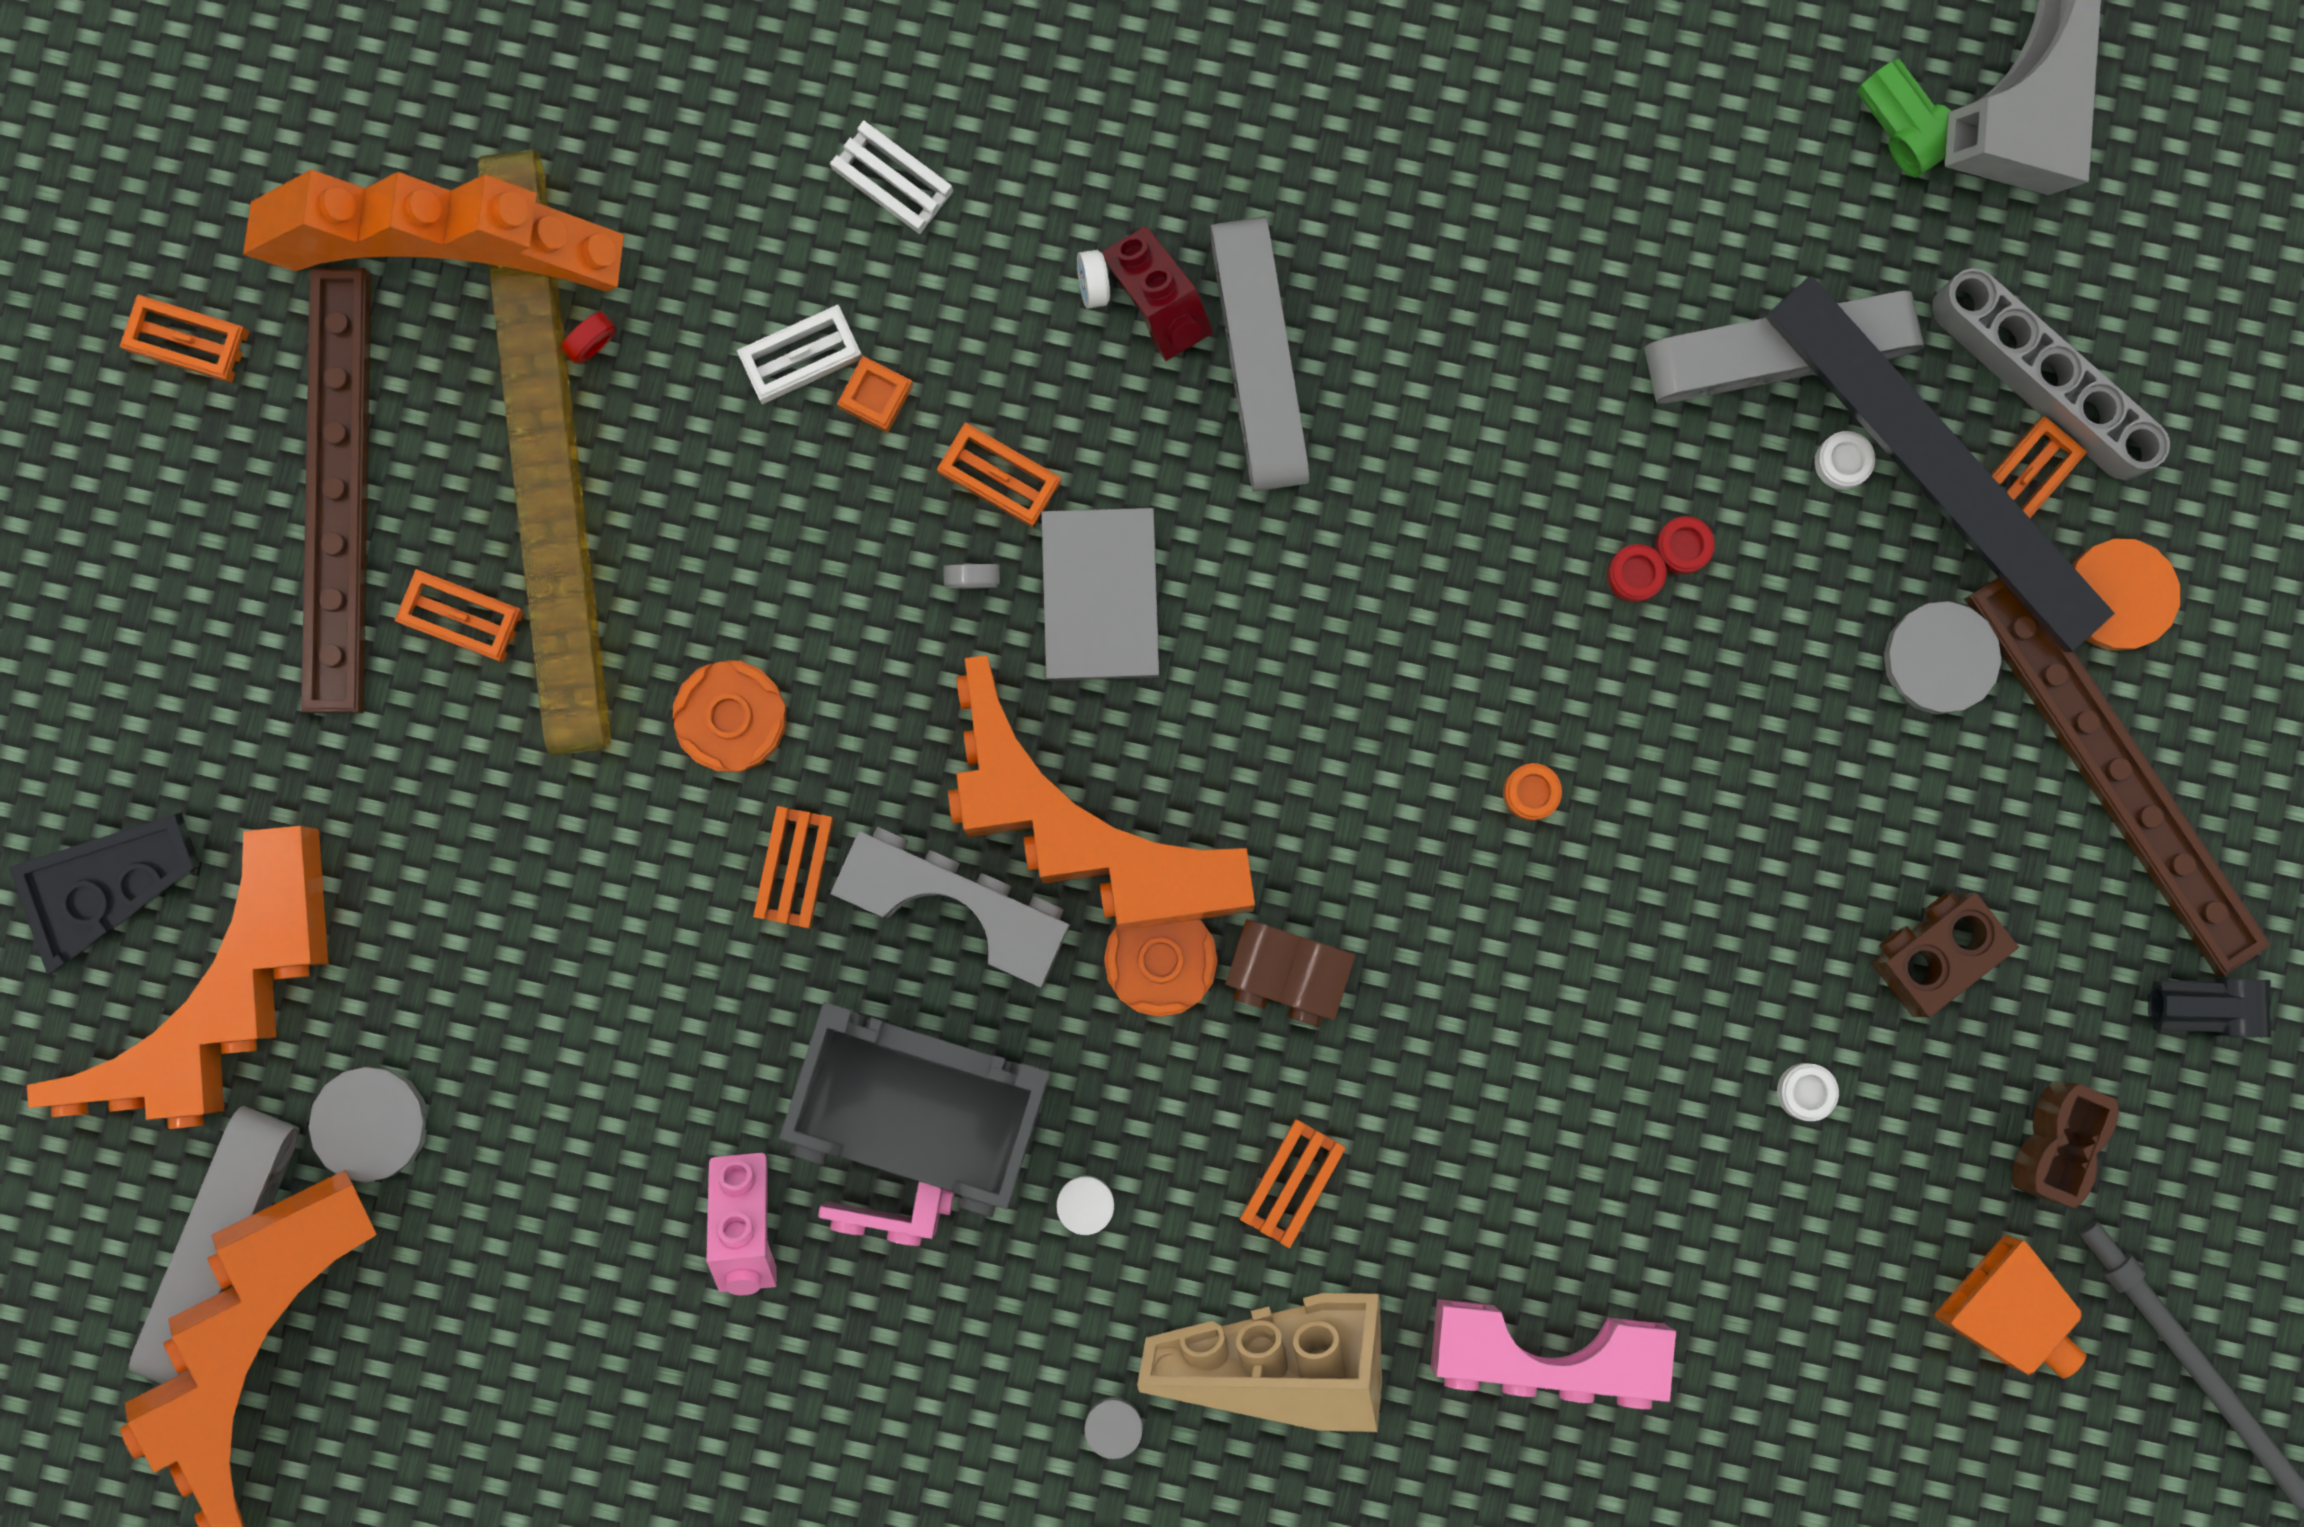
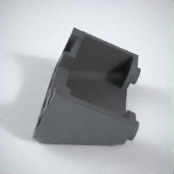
M823 1002L779 1139L793 1143L790 1155L823 1165L827 1154L843 1157L949 1190L962 1196L960 1208L993 1217L996 1207L1008 1209L1051 1074L1043 1069L1023 1063H1010L1004 1058L991 1056L891 1025L872 1017L868 1019V1017L854 1013L852 1010Z

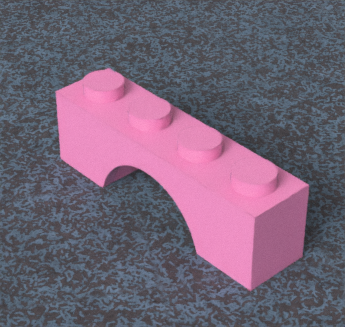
M1437 1299L1430 1369L1436 1377L1444 1378V1386L1453 1389L1476 1391L1479 1390V1382L1502 1384L1501 1392L1515 1396L1535 1397L1537 1388L1560 1390L1559 1398L1572 1402L1594 1403L1595 1394L1617 1396V1405L1635 1409H1652V1400L1670 1402L1676 1331L1664 1323L1607 1317L1595 1339L1582 1350L1563 1357H1541L1531 1354L1516 1345L1507 1330L1502 1312L1494 1305Z

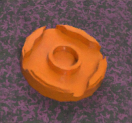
M2111 539L2087 549L2071 564L2115 613L2086 639L2087 642L2105 650H2133L2157 641L2172 626L2180 607V583L2172 564L2155 547L2137 539Z
M742 661L717 662L698 668L682 683L673 703L674 728L681 748L696 763L717 772H744L763 764L778 749L786 730L787 707L779 687L761 669Z
M1200 919L1119 931L1116 926L1108 938L1104 956L1107 980L1118 998L1139 1013L1157 1017L1183 1013L1200 1002L1213 984L1218 962L1214 939Z

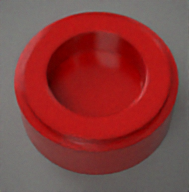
M599 311L579 324L566 337L560 348L574 364L585 363L611 341L616 333V326L602 311Z
M1690 516L1671 520L1660 530L1655 541V550L1663 558L1666 570L1679 575L1692 574L1705 566L1711 559L1715 547L1714 537L1710 528L1703 521Z
M1642 544L1630 545L1620 550L1611 559L1607 569V581L1613 593L1620 599L1632 603L1643 602L1653 597L1663 587L1666 579V566L1661 555L1653 548Z

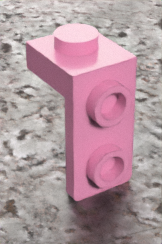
M764 1153L713 1157L709 1161L706 1262L719 1292H729L734 1295H750L758 1292L760 1288L776 1287L777 1266L767 1241L768 1161Z
M919 1181L912 1217L828 1201L820 1205L818 1217L831 1220L830 1229L836 1232L864 1235L865 1227L888 1231V1241L904 1245L921 1246L922 1237L932 1239L936 1235L940 1214H951L955 1193Z

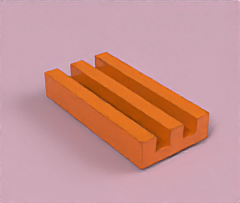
M137 294L119 347L133 354L232 383L236 374L232 371L235 362H240L243 352L239 348L242 341H247L250 331L237 324ZM150 312L226 335L227 338L224 345L153 324L144 321L146 313ZM139 333L219 356L218 364L138 341Z
M2045 415L2034 423L1990 474L2000 485L2043 434L2050 438L2048 443L2006 490L2007 494L2015 500L2060 447L2068 453L2021 507L2029 518L2034 515L2087 453L2083 447Z
M966 422L936 469L938 474L1033 529L1039 521L1041 511L1047 508L1051 501L1050 498L1062 483V478ZM968 440L1044 483L1040 492L964 449ZM957 459L1031 501L1033 503L1028 510L953 465Z
M415 569L394 621L504 663L508 654L505 652L508 643L513 642L516 634L514 631L517 621L521 622L525 611ZM423 586L431 587L504 615L502 623L497 625L420 595ZM415 606L496 636L493 645L490 646L412 616Z
M777 806L753 917L809 929L812 928L835 820L834 817ZM789 821L796 822L779 907L778 910L770 909L787 826ZM809 825L818 826L800 915L792 914L791 908Z
M1295 1118L1239 1219L1265 1235L1274 1238L1284 1246L1291 1248L1346 1147ZM1302 1135L1310 1141L1266 1219H1263L1256 1214L1297 1140ZM1319 1148L1327 1149L1328 1153L1287 1227L1285 1230H1282L1276 1226Z

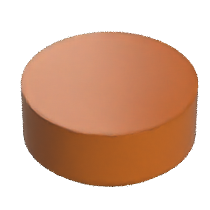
M1537 763L1525 764L1515 769L1507 777L1503 786V799L1508 810L1516 817L1527 821L1540 820L1552 814L1557 809L1562 797V786L1558 776L1547 766Z

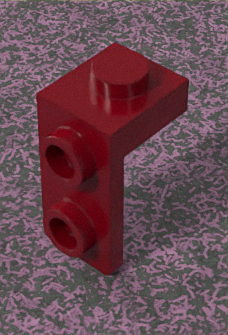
M1143 227L1102 251L1106 267L1141 311L1155 348L1165 361L1213 334L1197 289L1149 228Z

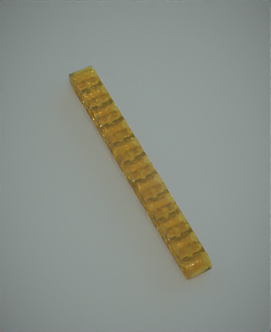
M536 149L486 155L478 158L479 177L487 174L536 192V202L549 207L544 169ZM489 264L544 740L551 756L608 749L611 743L610 722L567 357L560 348L564 341L558 281L556 277Z

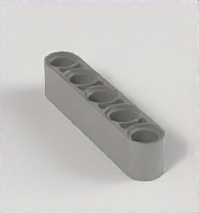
M1266 216L1210 225L1212 254L1252 491L1309 483L1307 453Z
M1971 268L1963 270L1936 293L1932 302V312L1938 324L2042 417L2045 415L2087 451L2085 455L2108 475L2115 479L2129 480L2150 471L2165 461L2169 454L2170 440L2164 428L1992 275L1980 269ZM1956 290L1964 291L1971 296L1975 305L1974 311L1966 310L1959 305L1956 299ZM1999 327L2006 328L2012 332L2016 339V349L2009 348L2001 342L1998 335ZM2041 364L2048 365L2056 372L2058 377L2057 386H2052L2043 379L2040 371ZM2084 401L2090 402L2098 409L2100 415L2099 424L2093 423L2085 416L2083 410ZM2127 439L2135 441L2141 448V462L2131 458L2126 449Z
M1911 291L1892 292L1837 303L1887 360L1914 353L1924 347ZM1766 318L1668 337L1644 347L1654 396L1658 404L1673 403L1815 374Z
M244 1105L234 1113L220 1140L130 1358V1372L159 1384H163L181 1375L176 1372L163 1342L172 1338L168 1318L233 1287L231 1285L222 1290L209 1265L207 1258L217 1253L211 1235L272 1206L296 1148L300 1133L299 1127Z

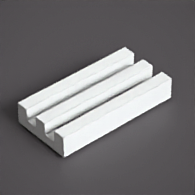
M863 121L857 128V135L853 139L849 138L845 143L843 153L840 156L836 155L831 161L832 170L918 234H921L953 193L952 185L866 121ZM867 143L871 144L933 190L935 195L932 198L864 147ZM857 158L924 209L919 215L914 213L852 167L853 161Z
M835 305L737 350L762 404L853 364L862 358V354L839 305ZM833 324L838 329L837 332L798 348L760 367H757L754 360ZM842 344L846 346L843 350L766 385L764 384L763 380Z

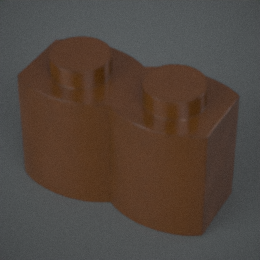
M1246 919L1225 985L1236 988L1232 998L1234 1000L1265 1009L1268 999L1290 1006L1287 1017L1320 1027L1323 1017L1335 1021L1356 955Z
M2052 1082L2041 1094L2036 1104L2033 1115L2034 1134L2024 1142L2015 1158L2012 1171L2013 1187L2050 1203L2074 1209L2077 1208L2087 1198L2094 1185L2097 1174L2096 1154L2107 1145L2115 1131L2118 1120L2117 1099L2078 1083Z

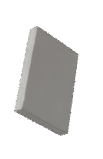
M1154 508L1041 511L1046 680L1159 678Z

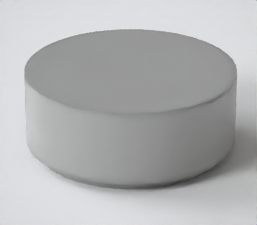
M962 564L943 566L944 586H947V589L997 588V585H1000V565Z
M1108 1397L1098 1401L1090 1409L1086 1417L1085 1437L1087 1443L1096 1454L1104 1458L1119 1459L1129 1455L1136 1449L1142 1437V1419L1139 1411L1131 1402L1119 1397Z

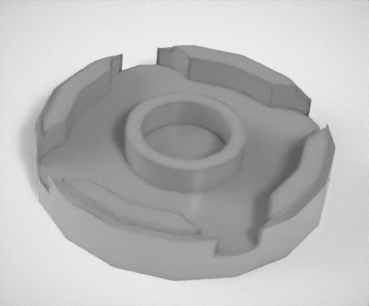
M1950 601L1927 603L1905 615L1889 633L1884 651L1886 676L1893 688H1897L1898 692L1906 698L1904 700L1913 708L1935 715L1960 712L1983 700L1995 685L2002 662L1999 640L1989 622L1971 607Z
M368 1066L345 1071L327 1083L312 1104L308 1125L312 1147L326 1168L336 1174L346 1170L350 1180L370 1182L395 1176L413 1163L425 1144L427 1134L425 1114H427L425 1101L412 1081L394 1070Z

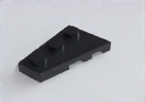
M181 812L10 866L9 870L46 973L49 975L66 965L200 867V863Z

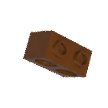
M1952 891L1945 893L1924 909L1923 912L1928 917L1912 931L1908 926L1900 928L1879 945L1883 953L1874 959L1871 965L1912 1017L1930 1018L2020 948L1976 892L1958 894L1957 896ZM1960 918L1966 920L1972 929V940L1964 949L1953 938V927ZM1917 952L1928 963V974L1919 984L1910 977L1908 972L1909 960Z

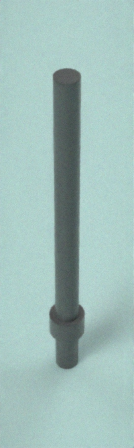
M2092 1220L2085 1224L2078 1231V1234L2103 1264L2102 1274L2118 1293L2125 1292L2293 1505L2298 1510H2303V1478L2144 1280L2146 1276L2145 1270L2131 1253H2123L2097 1220Z

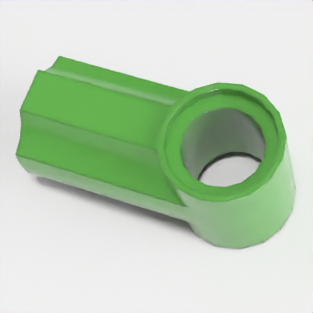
M1900 59L1889 62L1860 85L1856 92L1890 136L1888 143L1891 154L1905 173L1917 178L1945 159L1948 115L1951 110L1941 104L1934 105Z

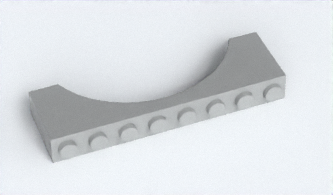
M2102 0L2038 1L2035 19L2028 39L2009 72L1983 97L1969 105L1949 112L1945 167L2045 195H2051L2089 182Z

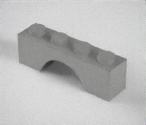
M877 827L873 836L858 831L830 894L887 919L908 902L921 897L946 896L956 899L974 912L985 930L988 942V964L1040 988L1044 987L1071 926L1060 920L1064 909L1035 896L1032 897L1029 906L1008 897L1012 886L983 873L980 874L975 883L956 874L960 863L931 850H928L925 859L904 851L908 840Z

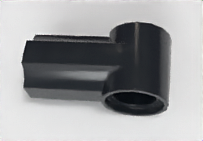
M2215 979V983L2181 980L2153 981L2151 993L2148 995V1016L2152 1020L2154 1030L2215 1032V1036L2271 1038V980Z

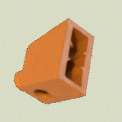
M2003 1235L1933 1315L1939 1322L2004 1364L2026 1375L2034 1373L2044 1362L2058 1376L2066 1379L2077 1372L2086 1359V1353L2067 1337V1334L2081 1319L2082 1313L2032 1248L2024 1240Z

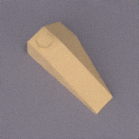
M1321 1293L1303 1298V1306L1271 1313L1269 1307L1251 1311L1252 1318L1224 1326H1220L1214 1321H1209L1146 1337L1137 1383L1138 1390L1141 1393L1318 1431L1377 1432L1382 1389L1379 1294Z

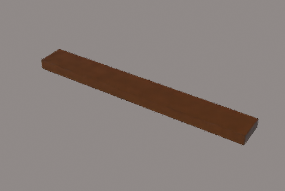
M310 268L301 712L307 714L364 713L371 272L366 268Z
M1998 577L1965 597L1964 600L1968 606L1989 622L1999 640L2002 657L2216 976H2226L2270 947V942L2075 652H2065Z

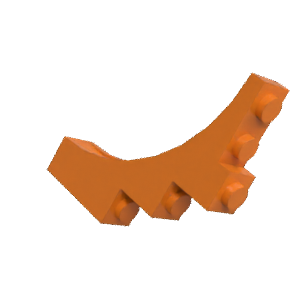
M311 169L251 201L243 255L295 272L321 263L352 258L423 257L469 261L530 271L607 292L618 287L624 234L536 202V192L487 174L453 190H448L396 172L363 188Z
M988 656L965 658L967 675L957 676V688L961 710L971 709L974 730L964 731L968 765L978 764L979 770L956 773L958 789L948 790L952 823H963V830L968 838L1034 829V836L1024 837L1028 871L1039 870L1042 884L1110 875L1111 882L1100 884L1104 918L1116 916L1118 931L1254 911L1255 901L1247 848L1198 850L1155 843L1116 829L1074 804L1040 772L1016 739L1000 705Z
M291 826L243 831L242 878L232 921L212 965L187 1001L154 1033L116 1058L73 1076L28 1084V1108L50 1106L51 1117L88 1114V1102L108 1100L109 1112L145 1108L146 1120L167 1118L168 1129L204 1126V1114L224 1112L221 1054L257 1051V1039L277 1038L273 977L274 980L310 977L309 966L328 964L319 829Z
M346 1170L211 1235L217 1253L207 1258L209 1265L222 1290L231 1285L233 1287L168 1318L172 1338L163 1342L176 1372L181 1375L124 1403L128 1424L119 1429L128 1451L134 1460L144 1455L153 1473L168 1466L172 1478L183 1497L194 1493L202 1511L194 1514L198 1527H246L234 1497L230 1470L233 1418L246 1373L268 1331L296 1295L341 1256L377 1235Z

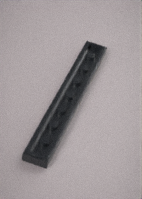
M1812 275L1806 278L1764 316L2065 652H2073L2115 614Z

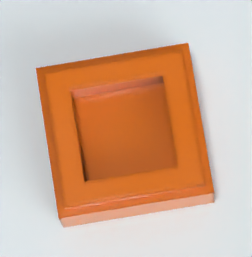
M862 356L837 402V406L848 414L889 433L914 384L912 380Z

